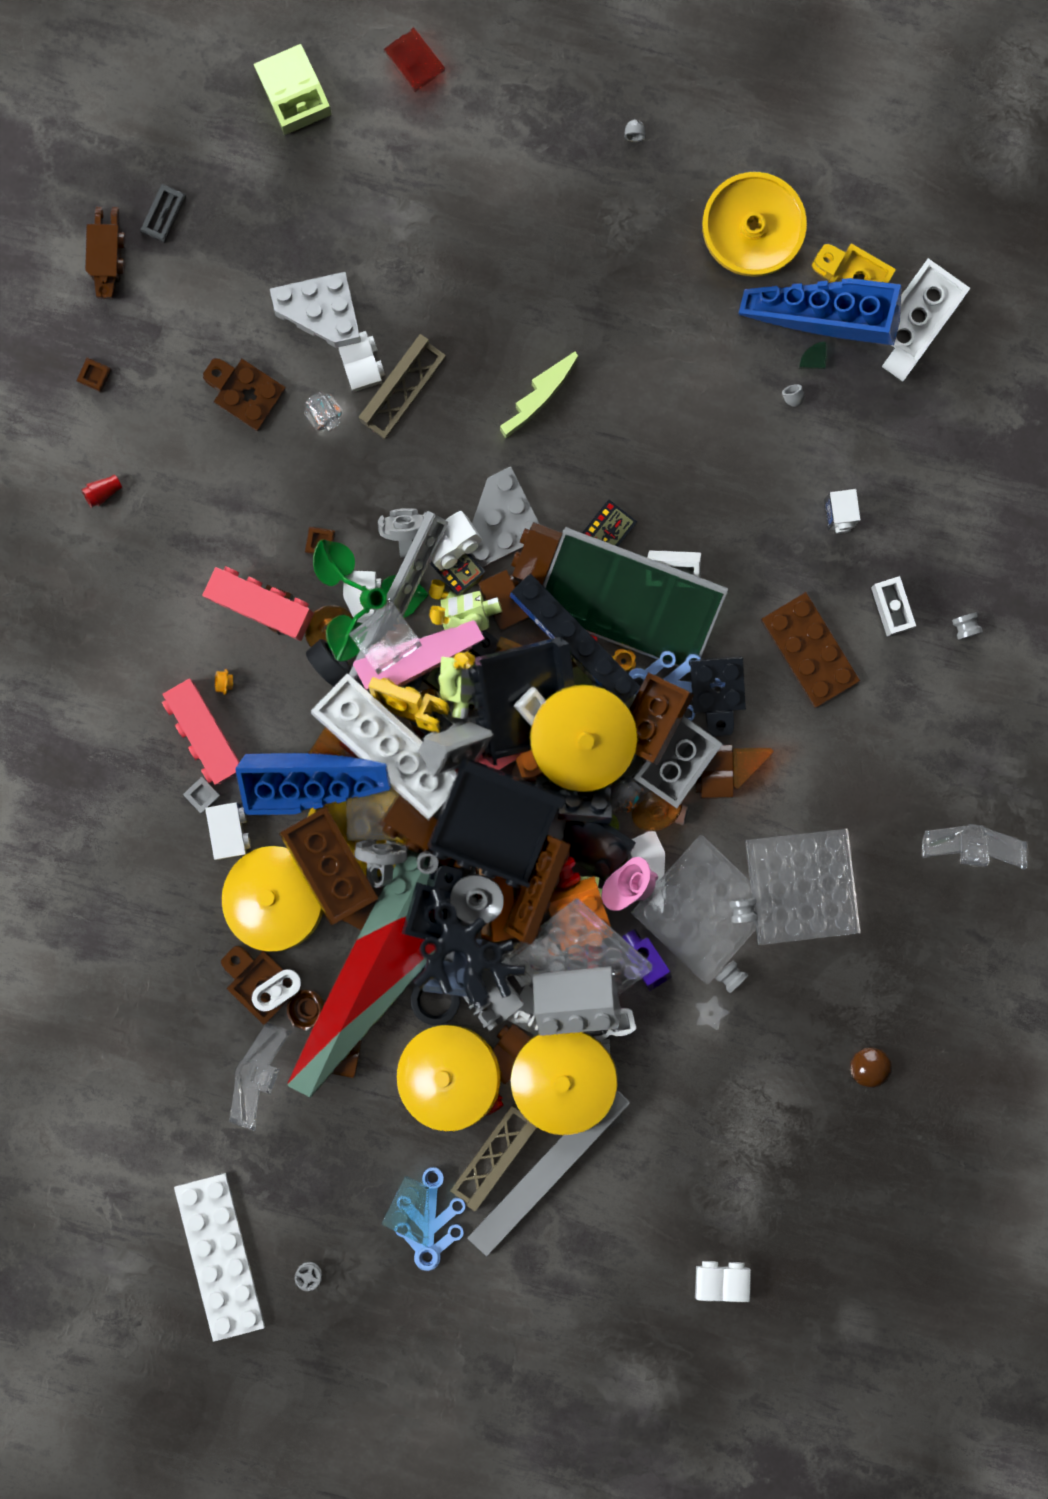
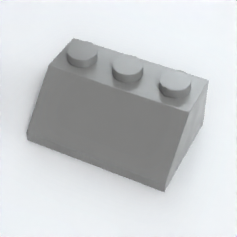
M683 716L659 764L656 765L646 760L640 770L634 775V779L675 808H678L722 743Z
M612 967L533 974L534 1010L540 1036L618 1029L621 1007Z

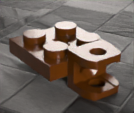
M213 358L203 373L204 381L219 391L213 403L255 431L259 429L285 389L283 385L244 359H241L236 368L221 359ZM215 369L219 370L221 376H213L212 371ZM253 388L255 390L254 395L257 398L255 400L250 399L248 402L245 401V395L242 391Z
M234 946L221 959L223 968L235 979L226 989L263 1025L290 999L288 998L270 1011H261L254 1006L252 995L258 987L257 983L259 981L264 983L284 970L265 951H262L254 959L244 948ZM232 956L239 957L240 963L238 965L232 963ZM283 979V985L285 987L292 986V979ZM261 994V1000L263 1002L270 1001V994Z

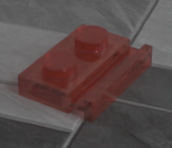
M414 27L407 34L402 35L384 48L386 56L414 92H417L436 78L438 74L445 71V67Z

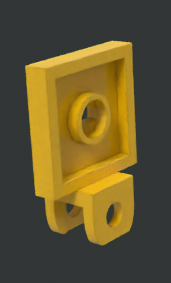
M825 244L811 265L816 273L830 280L828 283L841 282L842 279L848 278L853 279L854 275L859 276L861 273L865 275L864 280L888 283L896 270L853 244L849 245L846 252L833 245ZM823 258H827L830 263L825 262Z
M372 677L368 685L371 695L389 712L416 722L418 727L431 732L437 731L439 733L441 730L439 721L430 717L432 711L448 715L450 711L446 701L429 694H425L422 700L417 690L411 687L401 688L386 678L380 680Z

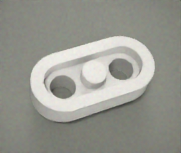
M290 969L282 970L258 986L252 995L254 1006L261 1011H270L293 996L301 985L299 975ZM284 978L292 979L293 984L291 987L283 985ZM262 993L270 994L271 999L269 1002L261 1000Z

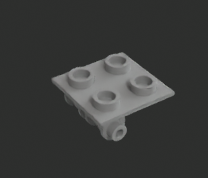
M485 970L482 973V978L490 995V998H488L489 1004L477 1008L473 1014H479L478 1018L482 1022L483 1028L487 1027L489 1031H492L524 1006L525 1003L508 980L507 983L512 995L502 998L492 972ZM464 997L466 1002L469 1004L468 998Z

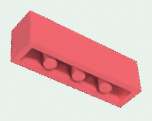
M225 566L224 570L215 567L202 596L247 618L302 641L314 615V612L308 609L309 604L298 598H295L294 601L284 598L286 593L273 587L268 591L261 587L262 582L248 577L247 581L239 578V572Z
M189 678L163 693L165 701L162 704L169 715L174 714L179 723L175 724V727L182 738L187 736L191 746L188 749L195 760L200 759L205 768L201 769L207 782L213 781L218 786L235 776V768L240 761L193 680Z

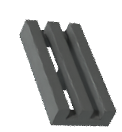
M161 184L141 227V233L148 234L152 238H157L165 243L186 195ZM167 192L169 193V196L164 204V207L157 219V222L153 230L149 229V227L154 219V216L160 206V203L165 193ZM176 196L178 198L163 228V231L160 234L158 232Z

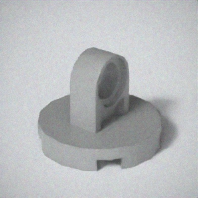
M403 508L389 511V517L384 518L383 515L379 517L378 531L380 535L389 540L399 541L400 558L406 557L426 512L420 515L418 514V509Z
M376 839L357 842L354 856L358 860L367 862V879L371 886L378 888L391 883L394 864L405 862L408 853L407 847L402 843L386 840V844H376ZM377 869H380L382 872V881L378 879Z

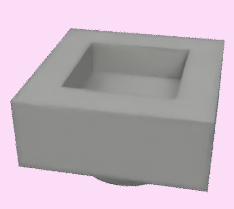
M204 777L197 780L183 794L201 814L206 810L205 808L212 805L220 797V794Z

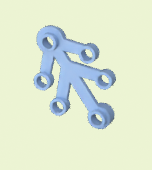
M664 651L661 653L660 658L645 670L635 668L628 674L633 679L639 677L644 681L648 672L656 675L664 667H672L676 661L675 655L671 651ZM697 654L688 655L684 663L661 679L692 693L691 682L679 679L690 672L689 660L691 658L701 659L700 656ZM670 655L673 660L671 663L663 662V657ZM715 678V683H711L710 687H725V682L723 683L719 678ZM689 705L687 709L692 711V715L686 718L692 721L695 713H693V707Z
M436 1167L426 1169L422 1176L423 1184L427 1187L425 1217L413 1204V1199L409 1194H402L397 1200V1206L401 1210H405L424 1232L423 1243L411 1232V1225L406 1220H401L396 1224L395 1232L398 1236L403 1237L414 1249L415 1263L420 1269L425 1271L435 1269L440 1263V1253L453 1241L460 1240L464 1233L461 1225L452 1224L448 1229V1234L434 1244V1233L456 1214H461L465 1210V1202L456 1197L451 1200L450 1206L436 1217L437 1190L442 1185L444 1179L442 1171ZM430 1173L438 1175L436 1182L429 1181L428 1175ZM404 1197L410 1200V1205L407 1207H403L400 1204V1200ZM455 1201L462 1203L463 1207L461 1210L453 1209L452 1205ZM400 1224L407 1225L408 1231L406 1233L399 1232L398 1226ZM452 1228H459L461 1234L458 1237L452 1236ZM425 1252H429L433 1258L427 1262L423 1260L422 1255Z

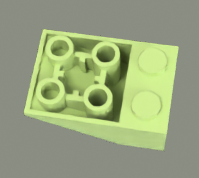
M301 44L254 64L284 135L332 115L330 105Z

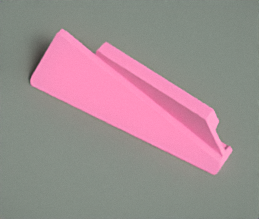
M470 621L456 628H449L354 661L353 666L365 689L369 692L368 685L372 677L380 680L386 678L393 681L396 686L402 687L440 667L441 657L454 658L457 653L464 654L471 650L473 645L483 641L484 637L477 623Z

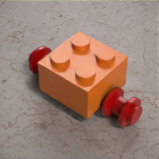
M568 857L560 871L557 889L553 890L550 897L549 912L562 950L582 946L583 950L579 953L580 959L592 963L600 960L601 955L605 952L604 946L598 945L596 940L613 935L595 877L580 881V874L572 870V867L576 864L575 859Z

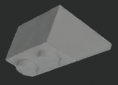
M472 722L463 725L458 723L450 726L446 731L440 733L435 731L426 735L418 751L430 773L435 777L459 768L463 757L478 761L493 734L490 730Z

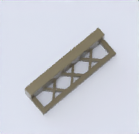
M420 334L360 414V422L383 439H386L446 358V355L429 343V339ZM426 349L438 357L433 365L421 367L420 357ZM418 361V367H417V368H413V366H414V365L416 364V362ZM428 370V372L423 377L422 371ZM419 372L421 380L419 384L406 388L405 377L407 374ZM403 383V388L397 389ZM413 391L411 395L407 397V392ZM404 392L405 403L402 407L391 408L390 397L395 393ZM387 403L388 409L382 410V408ZM391 412H397V414L392 419ZM389 413L390 423L384 431L372 423L378 414Z
M512 1105L450 1191L467 1203L469 1208L476 1211L534 1132L536 1126L530 1123L520 1110ZM513 1113L525 1121L520 1131L508 1132L507 1121ZM503 1126H505V1133L498 1134ZM516 1135L510 1143L509 1136ZM506 1136L507 1149L504 1152L493 1154L491 1144L493 1140ZM489 1147L490 1154L483 1155ZM501 1156L496 1164H494L493 1157ZM491 1158V1171L488 1174L477 1175L476 1164L479 1159ZM473 1169L474 1176H468L471 1170ZM485 1178L479 1186L478 1179ZM475 1179L477 1190L471 1198L458 1190L463 1181Z

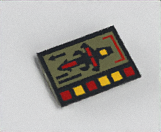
M608 499L582 533L619 546L637 521ZM599 551L601 554H603V555L606 556L607 558H609V557L611 556L610 554H607V553H604V552H602V551Z
M470 553L461 555L457 563L449 569L440 570L432 561L430 562V565L456 595L467 592L485 574V570Z

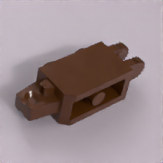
M96 207L95 224H87L85 271L95 283L97 299L109 300L114 297L116 282H120V274L125 272L124 258H121V248L125 249L126 237L125 233H121L122 231L119 227V208L112 207L111 224H103V208Z

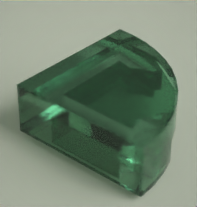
M819 342L808 348L800 360L799 369H825L826 342Z

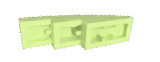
M573 352L532 380V386L535 391L518 401L516 408L519 414L500 426V431L505 438H508L528 423L550 401L578 361L576 352Z

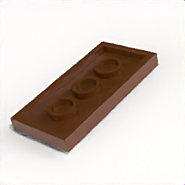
M806 592L761 619L814 708L860 681Z
M327 807L322 808L279 833L331 925L378 899Z
M547 834L528 879L530 886L528 888L521 885L503 929L505 932L524 943L533 945L534 939L540 933L542 918L549 910L552 892L559 884V874L562 866L568 860L570 844Z

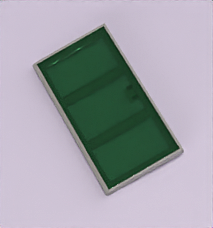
M565 527L543 587L589 634L657 660L662 652L671 651L676 658L673 665L676 667L684 663L690 654H697L701 658L725 596L728 594V588ZM670 655L663 657V662L671 663L673 660Z

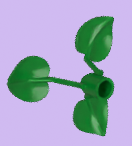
M322 539L318 542L313 555V567L317 578L327 586H335L342 580L344 583L362 592L360 594V603L364 607L363 610L357 613L353 619L347 615H339L333 618L326 629V639L334 658L337 661H346L360 652L369 633L368 627L364 623L357 622L358 619L364 614H368L372 609H381L385 606L387 594L396 575H391L384 579L381 589H367L366 586L359 585L345 577L350 575L355 568V557L352 551L344 544ZM420 584L403 618L411 615L421 602L427 598L428 592Z

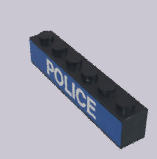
M531 573L511 591L510 597L550 639L561 637L569 643L571 660L597 687L610 691L624 704L638 692L641 686Z

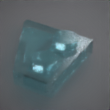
M405 1175L382 1225L427 1247L430 1241L429 1187Z

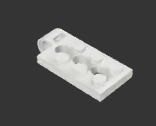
M929 258L901 295L898 331H907L910 334V341L908 343H901L896 337L895 344L892 345L895 349L882 365L884 369L902 382L970 290L968 286ZM929 289L938 290L940 300L936 302L930 301L926 295ZM916 309L922 310L925 313V321L915 322L911 316L912 311Z

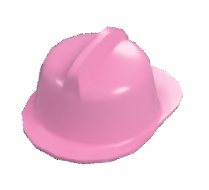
M634 857L611 874L605 881L601 894L602 901L608 909L620 911L634 901L645 900L650 897L659 877L655 872L651 871L645 859Z

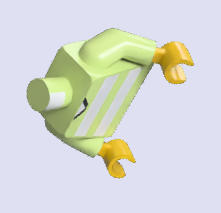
M439 579L432 580L429 595L433 599H444L441 600V607L431 606L429 617L434 624H443L444 630L475 621L480 631L489 628V616L502 612L498 597L484 601L480 591L456 595L451 590L449 592L444 591L445 583Z
M468 651L464 654L457 653L454 658L441 657V674L439 675L440 698L453 701L452 717L467 719L469 704H473L472 694L475 693L474 684L470 681L468 669L474 665L476 659Z

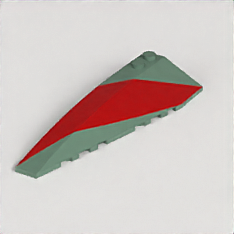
M407 849V860L396 864L393 870L392 881L382 890L297 1061L287 1083L288 1087L311 1098L333 1073L337 1065L349 1055L352 1048L359 1040L363 1039L368 1033L367 1031L384 1015L406 990L405 988L420 974L422 968L426 965V959L419 952V947L424 940L402 933L416 882L426 885L429 874L422 873L417 867V857L420 853H414ZM428 857L425 858L423 866L427 867L428 865ZM435 910L429 912L431 922H434L435 920ZM426 946L425 950L428 954L435 952L434 946Z

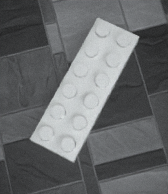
M347 673L314 707L311 714L359 758L386 763L391 787L429 820L445 803L457 772L452 770L433 777L418 751L423 741Z
M224 1173L175 1186L174 1189L213 1342L265 1328L227 1174Z

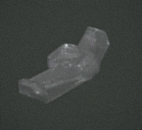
M969 824L968 826L927 830L923 836L922 858L960 853L961 864L986 867L990 856L1019 866L1024 870L1028 866L1027 842L987 829L982 825Z
M270 1023L265 1024L243 1060L239 1062L235 1072L236 1079L229 1122L253 1131L256 1130L255 1122L260 1091L271 1094L280 1069L270 1066V1064L292 1031Z

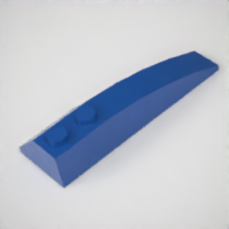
M848 278L842 279L841 282L828 283V281H819L817 284L812 285L800 283L792 284V287L783 288L771 286L745 289L739 315L819 335L894 345L900 324L902 286L900 284Z
M307 753L245 754L235 768L245 815L302 813L305 809H317L332 802L341 803L347 801L348 798L356 796L360 798L387 791L391 788L386 763L346 756Z

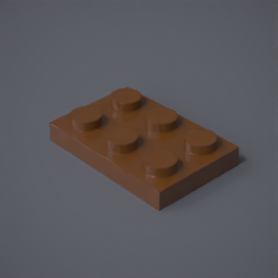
M648 672L629 709L637 730L635 755L656 765L659 764L694 694Z

